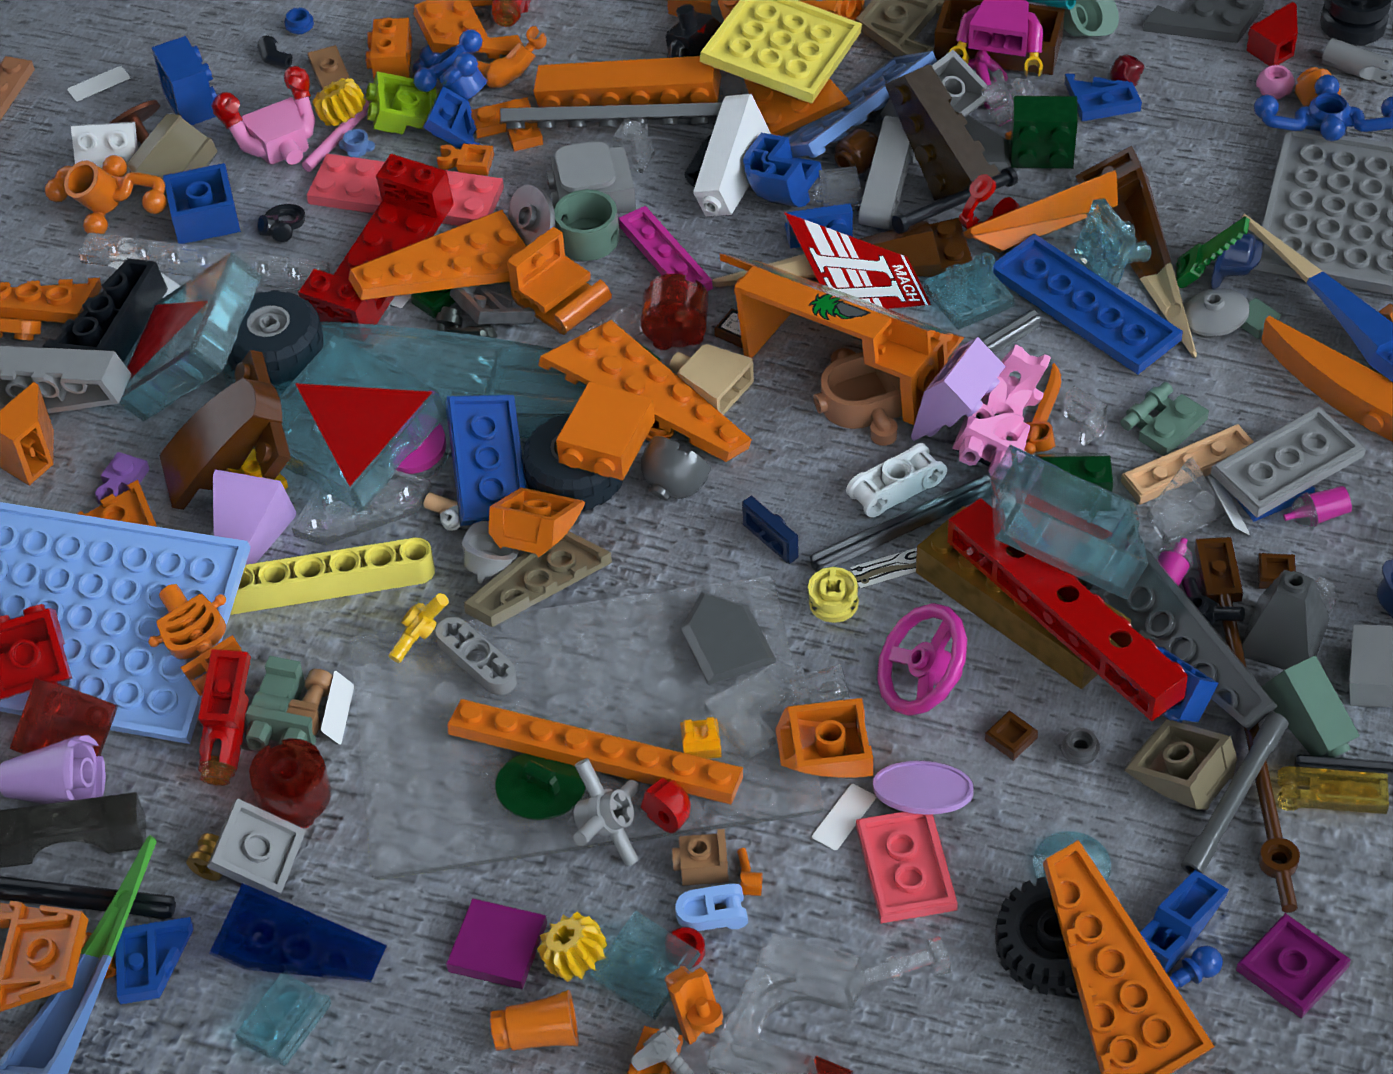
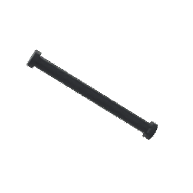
M1007 167L1001 171V174L992 177V179L996 182V189L1005 185L1011 187L1017 184L1018 175L1012 167ZM970 188L947 196L908 214L893 216L891 220L895 232L902 234L907 232L912 225L966 203L971 195Z

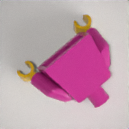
M983 0L981 5L975 6L963 15L956 37L958 44L952 47L950 51L954 50L958 55L962 54V59L967 64L969 63V57L966 52L967 44L969 49L1026 57L1027 52L1029 53V58L1025 61L1024 65L1025 76H1028V67L1036 65L1039 68L1038 77H1040L1043 63L1039 59V53H1042L1043 27L1036 15L1029 12V2L1026 0Z

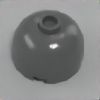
M655 435L647 444L641 457V472L644 480L651 485L650 493L665 501L669 497L683 499L697 493L708 479L711 467L695 452L690 450L687 454L678 449L679 443Z

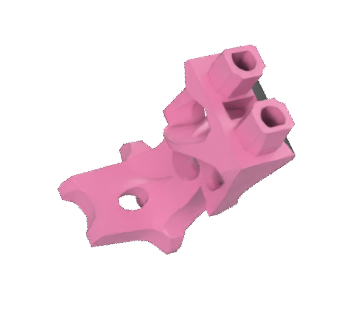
M1016 344L1001 361L1006 367L997 377L1000 380L999 384L990 393L982 397L983 405L975 414L970 417L965 415L952 448L959 452L960 462L969 466L980 462L989 467L988 472L991 477L1003 481L1006 476L1011 477L1026 455L1024 449L1030 425L1023 422V409L1027 406H1036L1042 400L1044 393L1039 391L1036 386L1048 367L1051 359L1050 356L1046 354L1040 357L1031 356L1022 347ZM1018 371L1021 377L1018 379L1015 376H1010V373ZM1006 437H1010L1013 441L1007 440Z

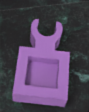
M117 452L101 474L103 485L99 486L95 492L98 504H101L100 500L111 494L116 497L122 494L123 491L129 490L127 485L137 479L141 483L150 470L148 462Z

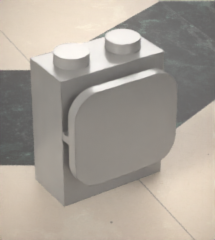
M592 141L563 146L556 151L555 157H550L552 170L546 171L549 190L555 189L554 192H551L554 209L556 203L563 196L574 191L590 189L609 195L616 203L617 214L636 210L635 189L624 146L609 148L604 142Z

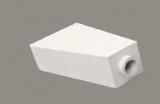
M752 94L725 96L722 101L693 191L706 217L732 215L749 187L743 158L760 133L771 134Z

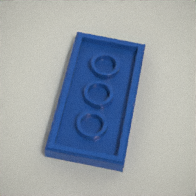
M514 395L447 396L445 406L460 526H469L480 521H489L491 505L521 487L527 488Z

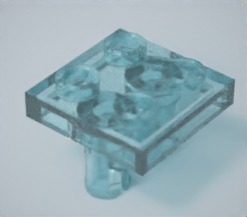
M1105 198L1095 199L1086 217L1074 251L1089 270L1115 287H1118L1126 265L1133 262H1147L1151 258V247L1147 245L1146 241L1136 242L1137 238L1135 237L1133 224L1130 225L1131 222L1128 220L1122 221Z
M981 253V257L976 255L974 260L963 265L954 264L953 269L949 266L946 272L924 280L925 292L957 330L1014 307L1015 297L994 274L995 257L990 253Z

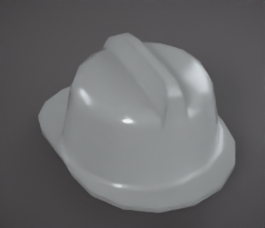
M480 521L472 524L461 543V547L464 549V566L467 570L477 575L478 584H482L486 577L494 578L514 561L520 551L508 547L500 549L488 533L489 521Z

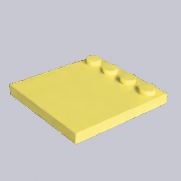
M739 0L701 51L700 62L812 104L860 35L862 24L799 0Z

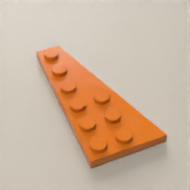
M717 0L724 20L739 0ZM830 78L812 104L744 79L748 93L752 94L770 133L773 135L783 136L851 104L845 94Z
M499 210L350 269L349 281L360 300L510 282L507 260L515 253L524 249L526 245L503 210Z
M612 320L540 356L538 366L548 371L552 367L566 374L565 380L575 385L579 381L586 385L588 382H593L653 398L654 419L660 422L659 428L668 433L675 430L689 437L690 444L725 462L748 450L752 439Z
M1078 840L1046 858L1043 862L1045 874L1100 1073L1172 1074L1215 1047L1080 841Z

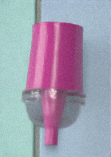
M1344 486L1311 494L1304 493L1292 503L1291 512L1283 514L1285 521L1293 519L1300 526L1313 528L1318 526L1319 523L1350 513L1352 511L1351 499Z
M1181 538L1180 542L1167 544L1159 550L1157 555L1160 564L1178 586H1180L1186 573L1191 570L1193 565L1192 552L1186 546L1188 542L1186 538Z

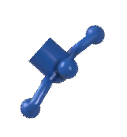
M468 29L460 35L458 45L449 48L443 53L432 52L429 45L423 47L420 51L419 59L412 67L415 87L419 91L429 92L437 85L438 79L444 87L466 100L476 95L487 83V79L478 69L476 57L471 54L479 51L481 48V35L476 30Z
M1328 74L1317 79L1315 92L1318 96L1310 102V106L1299 108L1295 112V118L1276 116L1279 110V103L1271 95L1260 96L1254 103L1255 114L1268 127L1290 131L1316 130L1320 131L1325 140L1331 142L1339 140L1343 135H1346L1347 127H1354L1360 132L1393 129V96L1385 99L1381 105V113L1384 117L1365 119L1362 110L1349 106V103L1341 95L1337 94L1340 88L1339 81L1334 76Z

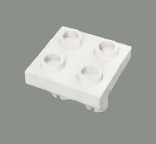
M135 122L71 126L75 164L88 160L102 168L104 160L111 155L122 157L127 164L139 149ZM128 167L126 174L131 172V170Z

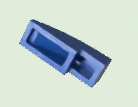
M1194 870L1157 907L1154 918L1140 931V934L1167 974L1205 928L1229 889L1197 870Z

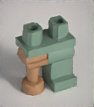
M269 655L265 665V677L259 691L254 695L252 703L245 713L248 722L246 733L247 745L250 749L263 751L266 750L270 740L278 741L280 753L287 757L298 758L305 747L313 749L317 739L314 735L321 729L318 709L322 697L329 695L333 675L322 669H312L304 680L300 661ZM305 686L308 691L302 701L298 700Z

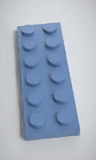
M933 51L894 57L845 93V96L851 103L850 105L804 125L787 136L793 157L809 156V158H814L826 151V145L842 139L847 135L846 130L850 127L858 126L868 119L867 114L885 107L888 102L887 99L890 98L885 84L928 64L933 65L937 62Z

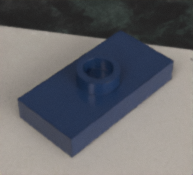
M752 495L742 501L743 525L786 563L790 564L799 558L798 535L786 525L782 517L770 512Z

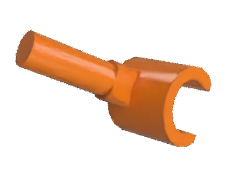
M740 848L737 853L741 866L740 879L743 895L761 896L763 873L751 872L747 850Z

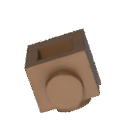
M717 829V834L679 836L680 847L672 848L673 870L681 871L682 886L729 882L725 829Z

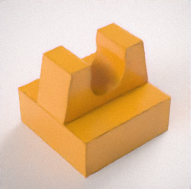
M708 717L706 720L692 721L690 719L680 722L683 753L706 759L722 757L717 718Z

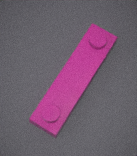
M646 206L618 218L619 228L685 302L713 289L712 279Z

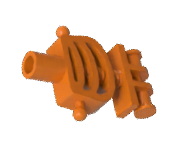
M171 584L163 588L159 593V598L169 613L156 621L160 635L151 636L148 644L151 647H157L160 643L164 642L170 653L177 659L196 657L182 666L181 669L199 696H202L207 673H203L207 672L211 649L242 650L233 635L217 644L226 631L225 620L217 610L219 606L226 603L224 595H217L212 603L203 594H198L188 601L179 586Z

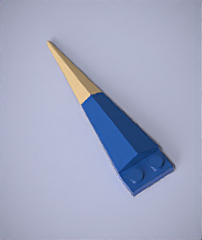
M1243 214L1242 218L1246 216L1250 219L1248 229L1274 250L1308 284L1336 317L1368 364L1393 382V322L1246 214Z

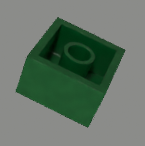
M1077 96L1013 97L1010 142L1012 168H1074L1078 124Z

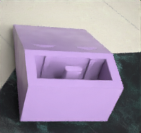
M979 337L960 346L924 391L910 437L913 441L925 435L932 437L942 426H953L963 415L967 417L972 416L983 405L982 397L990 393L999 384L1000 380L997 377L1006 366Z

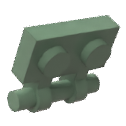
M1163 382L1159 387L1151 388L1146 393L1145 399L1140 404H1133L1126 411V416L1120 421L1121 426L1127 431L1131 430L1134 426L1142 429L1139 432L1138 440L1162 456L1175 450L1208 420L1209 414L1208 409L1183 394L1174 401L1169 399L1168 396L1173 392V388L1167 382ZM1153 409L1160 412L1155 418L1149 415Z

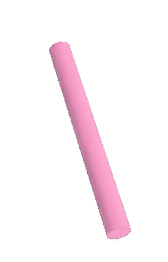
M366 100L363 110L357 113L355 118L349 119L346 123L342 122L302 162L304 170L311 172L325 158L326 154H329L339 144L344 134L352 130L367 115L369 104L372 101Z

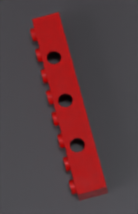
M980 498L948 520L947 542L1150 721L1155 720L1185 697L1188 675L1182 666L1167 658L1158 650L1152 640L1144 638L1132 628L1125 617L1118 616L1105 604L1098 594L1090 592L1083 586L1072 572L1066 571L1062 567L1060 568L1048 551L1041 550L1028 538L1022 529L1016 528L1006 520L996 507H991ZM1006 548H1007L1011 553H1013L1017 558H1014V557H1011L1010 555H1008V553L1006 552ZM1057 592L1068 602L1060 600L1057 596ZM1109 637L1121 648L1112 645L1109 641Z

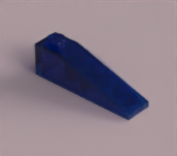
M242 883L209 954L245 970L371 982L387 945Z

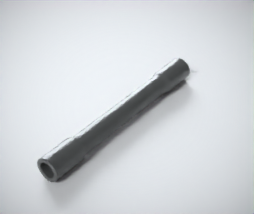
M1275 712L1268 713L1254 737L1253 745L1202 833L1196 837L1181 863V867L1187 873L1191 874L1194 870H1197L1203 874L1218 848L1219 841L1269 754L1275 750L1289 725L1288 720L1282 715Z

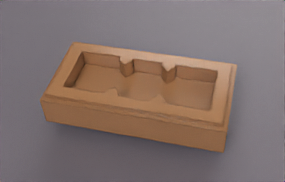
M336 45L307 53L321 90H323L324 86L330 85L332 81L337 82L341 78H350Z

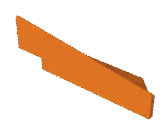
M1115 170L971 227L963 232L966 238L980 241L990 246L989 249L1000 253L1016 247L1034 233L1041 237L1088 218L1086 213L1118 206L1117 173Z

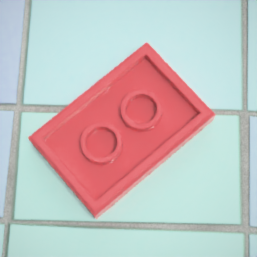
M903 811L856 819V830L881 924L957 910L958 902L933 814H914Z

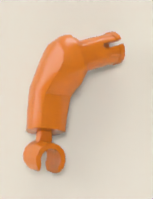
M532 26L526 33L529 41L526 46L518 43L506 57L496 59L490 64L477 61L478 69L487 79L486 84L488 87L501 88L519 78L536 57L533 50L545 47L547 43L545 34L542 33L537 39H534L538 35L539 30L536 26Z

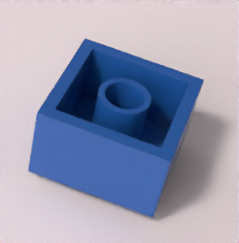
M186 36L151 47L163 94L176 115H181L182 119L190 125L215 118L216 116L211 105L217 95L214 88L209 85V81H212L213 77L208 64H202L203 61L198 47H192Z
M225 163L163 176L171 218L179 245L241 232Z

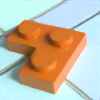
M528 97L472 109L471 117L475 123L477 139L507 132L513 151L543 145L542 133L537 128V123H525V129H507V124H500V108H531Z

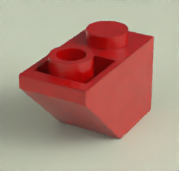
M1291 2L1281 9H1277L1273 14L1260 22L1254 23L1248 32L1246 51L1268 66L1280 65L1294 56L1298 35L1297 4Z

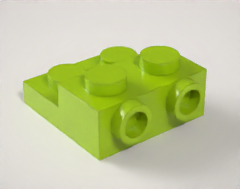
M377 71L373 83L369 82L366 89V100L372 101L368 107L367 120L373 121L374 129L387 133L404 134L406 126L424 129L423 126L437 96L436 86L429 92H422L415 87L413 78Z

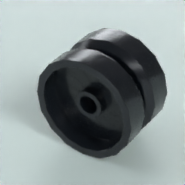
M1324 0L1320 18L1321 28L1329 38H1335L1352 45H1367L1376 42L1386 31L1392 0Z

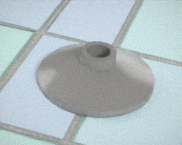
M1228 288L1202 291L1190 298L1184 306L1190 330L1203 336H1221L1237 330L1246 322L1250 312L1249 303L1244 295Z

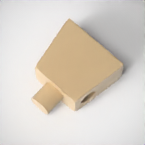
M709 344L702 345L692 357L677 352L670 361V370L678 373L677 375L723 415L754 382L752 358Z

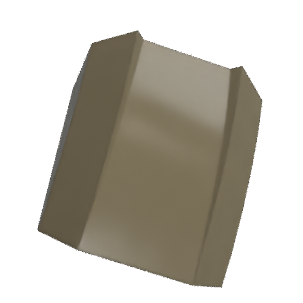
M166 114L129 160L127 167L131 172L155 175L163 179L164 175L209 166L218 151L211 138L206 137L182 119L181 115ZM165 188L164 195H165V197L167 198V193H166V188Z
M1166 719L1125 766L1124 771L1165 797L1195 809L1209 810L1210 803L1229 779H1233L1237 756L1231 736Z

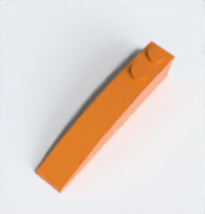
M1271 316L1265 319L1261 343L1292 375L1336 410L1368 430L1393 442V382Z

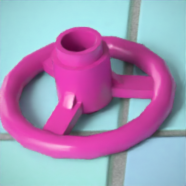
M936 603L916 607L902 617L887 636L879 656L877 681L882 699L893 711L907 716L929 712L945 700L960 680L966 661L967 636L962 620L950 607ZM930 618L943 620L930 643L922 642L913 650L899 647V644L909 630L921 621ZM952 637V651L949 652L944 650ZM893 662L908 665L909 672L918 678L916 700L908 701L902 699L895 692L891 678Z

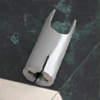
M1331 38L1323 53L1322 64L1380 84H1387L1391 81V75L1382 71L1390 70L1393 67L1391 59L1335 38Z

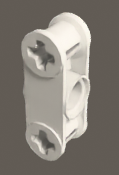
M919 443L880 465L854 476L847 485L846 494L851 499H857L862 504L864 513L867 516L876 517L885 510L905 502L910 497L938 485L947 473V466L941 461H936L929 454V448L924 443Z

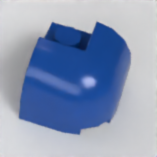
M760 133L743 158L749 185L757 196L771 203L804 207L810 202L808 190L822 173L819 161L793 157L789 138L779 135Z

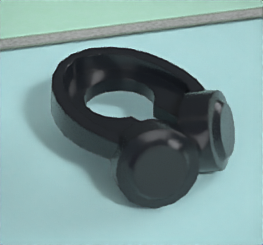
M295 204L277 205L269 209L265 215L259 217L257 223L258 232L261 236L272 235L277 242H287L292 237L293 230L300 228L304 224L305 211L302 207ZM291 216L295 220L279 221V217Z

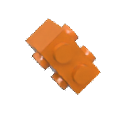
M409 18L373 19V30L367 33L368 48L371 51H366L367 69H372L373 79H375L377 71L410 78L413 40Z

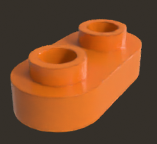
M0 317V338H3V332L14 333V339L34 340V334H41L42 321Z

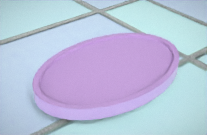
M907 761L892 764L880 770L873 779V791L876 797L889 807L908 813L932 815L952 812L967 805L973 797V783L965 773L954 767L929 761Z

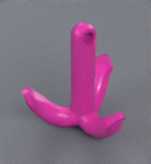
M979 50L975 54V58L969 59L968 65L972 69H976L977 75L991 89L992 85L988 69L1001 82L1008 80L1007 73L986 51ZM994 95L984 103L987 109L994 108L996 104Z

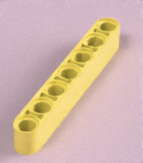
M409 538L245 565L230 615L426 583L435 574L431 546L425 539Z

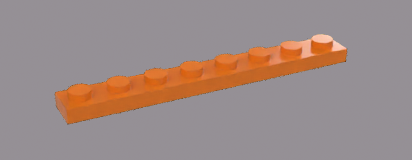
M464 699L460 700L447 724L448 735L573 766L577 762L588 758L594 771L650 785L655 784L661 778H665L668 781L675 780L687 794L731 805L743 779V767Z

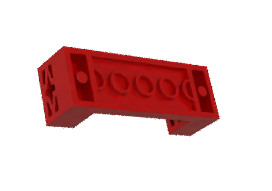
M394 154L389 155L376 175L382 202L334 274L314 268L298 292L299 297L310 302L315 311H317L323 330L361 343L366 342L395 296L360 300L349 281L350 269L434 236L454 205L446 170Z

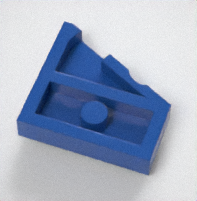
M1065 74L1064 84L1069 95L1077 96V112L1081 121L1141 111L1142 101L1133 82L1110 81L1099 77H1094L1093 82L1075 80V74Z
M191 917L123 928L116 947L117 998L120 1004L161 997L194 930Z

